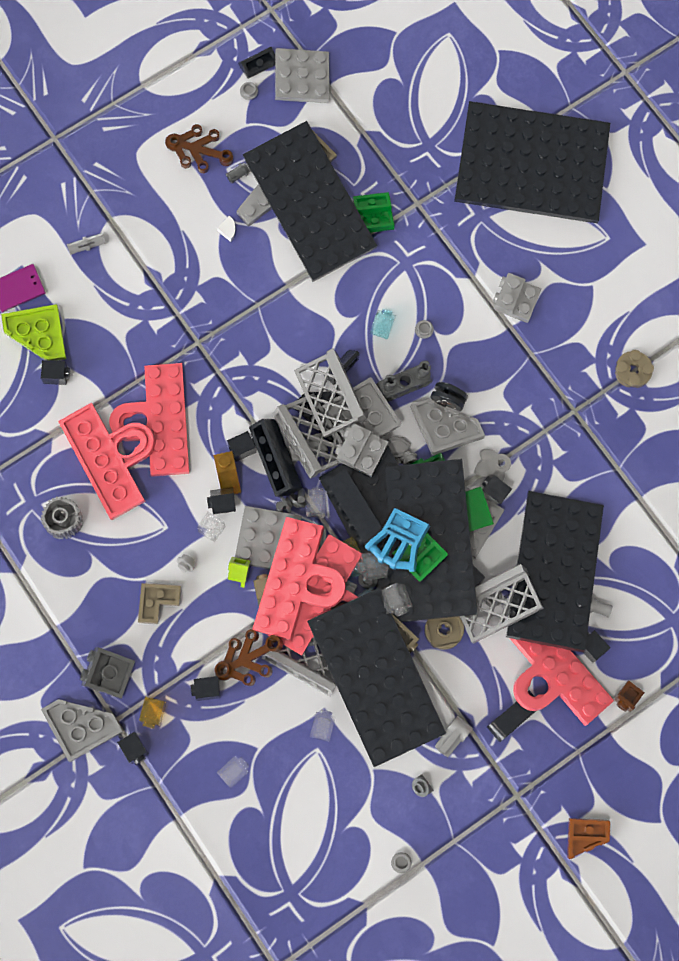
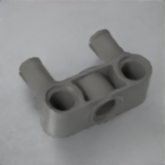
M422 361L418 366L395 375H387L385 379L379 381L376 385L387 402L431 384L433 382L430 377L431 365L429 366L430 363L428 361ZM400 381H406L408 386L401 385Z

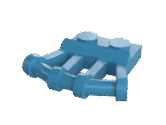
M394 508L382 531L373 537L365 545V548L371 551L381 564L386 563L394 570L407 569L409 572H415L417 551L430 526ZM387 535H390L387 543L381 551L377 547V544ZM396 539H399L402 543L392 558L388 554ZM408 545H411L410 561H400Z

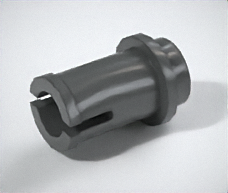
M239 163L238 167L225 175L228 177L229 182L233 184V182L244 175L248 176L247 173L250 170L245 163Z

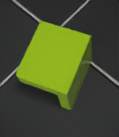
M231 557L228 565V580L241 582L240 587L245 588L251 561Z

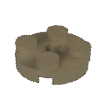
M638 350L624 353L619 357L615 365L617 380L623 386L629 388H640L646 385L654 371L651 360ZM630 366H636L638 373H631Z
M460 617L427 620L424 627L425 637L434 648L440 650L454 648L461 641L464 634L463 622ZM441 625H445L446 628L450 629L447 635L439 632Z

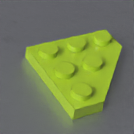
M57 304L1 314L3 330L7 336L44 360L58 361L67 359Z

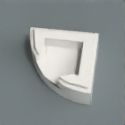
M228 216L217 228V231L230 242L235 236V223Z

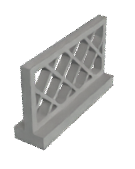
M333 348L326 351L327 354L294 370L324 438L358 421L361 423L367 420L340 358ZM327 360L329 364L327 372L319 371V364ZM306 370L313 371L309 381L302 379L300 373ZM316 373L325 375L322 385L313 383ZM328 377L336 380L334 389L325 387ZM311 385L320 388L317 398L309 394ZM324 389L332 392L329 402L320 399ZM336 393L344 397L341 406L332 403ZM319 402L328 404L324 414L318 413L316 410ZM331 406L340 408L337 418L327 416ZM343 410L349 411L353 417L346 422L340 420ZM326 418L335 421L333 428L328 431L324 428Z
M306 397L287 405L277 406L273 416L311 479L316 477L318 473L341 464V462L337 461V457L333 456L334 448L337 449L339 443L343 444V441L337 432L332 434L334 438L333 443L323 440L322 433L320 438L310 435L312 428L320 430L319 425L314 424L315 416L312 410L304 407L305 402H308ZM318 403L316 410L318 413L324 414V409ZM291 408L299 410L298 418L292 416L288 410ZM302 412L313 415L311 422L301 419ZM327 418L324 423L326 431L333 428L331 421ZM299 423L309 426L308 433L300 431L298 428ZM309 439L319 443L317 450L309 447ZM321 444L331 447L330 454L320 451ZM318 455L328 459L326 465L321 466L317 460Z
M520 564L475 587L478 614L480 610L489 613L485 624L476 621L478 615H474L473 619L461 616V619L471 642L474 644L543 609V606L532 585L527 569ZM523 580L527 583L525 593L516 590L518 583ZM503 590L511 591L507 602L498 599ZM514 593L523 595L520 606L511 603ZM527 597L534 599L537 606L531 609L524 608ZM487 598L493 600L490 611L481 608L483 601ZM497 602L506 604L502 615L494 612ZM510 606L518 608L517 615L513 618L506 616ZM492 615L501 617L499 625L495 627L489 625ZM475 623L484 626L481 634L474 636L472 632Z
M313 637L312 642L308 646H314L315 656L306 658L304 652L303 659L294 660L290 654L293 650L288 647L278 652L270 651L262 656L263 660L328 696L332 695L336 687L335 681L326 677L325 670H329L328 666L323 667L321 661L323 655L319 654L315 637ZM318 659L320 668L312 670L309 668L307 661Z

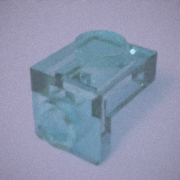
M388 309L378 310L370 334L388 339L396 315H393V312Z

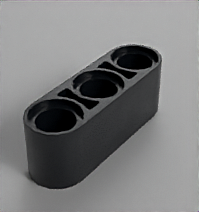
M529 690V691H528L529 695L535 697V696L532 694V692ZM516 701L489 724L487 728L501 742L536 711L527 710Z

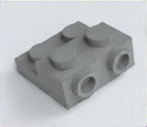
M508 273L507 277H502L499 287L502 288L501 292H496L492 303H495L494 310L528 323L541 288L526 283L524 278Z
M353 424L352 428L348 426L344 433L346 438L344 443H339L335 451L337 461L372 477L389 442L371 434V431L357 424Z

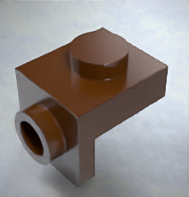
M628 680L614 701L617 702L616 705L621 710L631 712L635 709V705L645 692Z

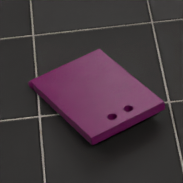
M34 264L0 278L1 313L46 294Z

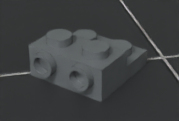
M96 647L94 651L90 650L87 657L89 662L87 670L83 669L80 676L81 685L122 699L135 661Z

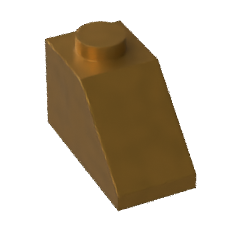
M232 451L213 455L220 488L233 487L234 495L241 493Z

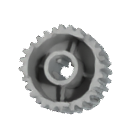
M63 497L52 498V501L48 500L49 503L46 504V507H43L44 511H42L43 515H41L44 528L57 539H64V537L68 539L72 535L75 536V532L78 533L81 530V522H83V516L77 504L71 501V499H63ZM61 515L65 517V519L62 521H60L59 518Z

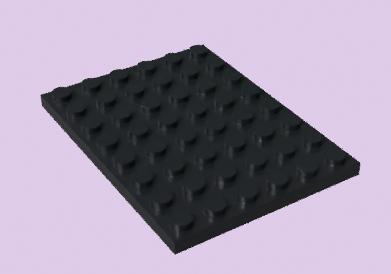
M469 101L454 202L598 224L611 123Z

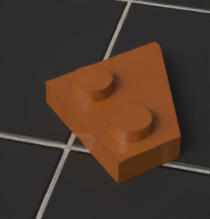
M569 818L568 859H573L576 855L610 842V820Z

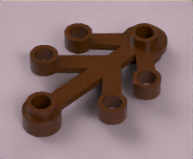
M199 124L193 125L190 131L182 135L173 133L165 139L166 147L176 152L181 166L185 169L191 166V159L189 156H185L182 149L190 151L200 173H207L209 170L208 163L203 161L200 154L219 159L220 164L223 166H230L234 160L233 153L229 150L218 151L203 147L210 142L219 140L220 134L216 129L210 130L209 135L192 143L186 141L194 136L199 137L203 133L202 127ZM187 160L189 163L184 164L183 161ZM205 165L206 168L201 169L200 166Z
M250 629L246 632L243 647L239 639L232 638L229 641V648L224 661H220L215 666V675L223 681L234 678L242 681L244 685L253 686L256 682L254 675L249 673L244 675L235 671L242 666L258 672L263 677H270L273 673L270 666L260 665L252 661L270 651H280L283 647L282 639L271 635L266 639L265 645L250 652L253 642H256L259 638L257 631ZM254 633V637L250 639V634ZM237 641V646L234 648L233 644ZM278 641L277 647L274 648V643ZM241 649L238 659L233 661L235 652ZM227 667V672L224 674L223 670ZM268 668L267 674L264 675V669ZM251 677V681L247 683V678Z

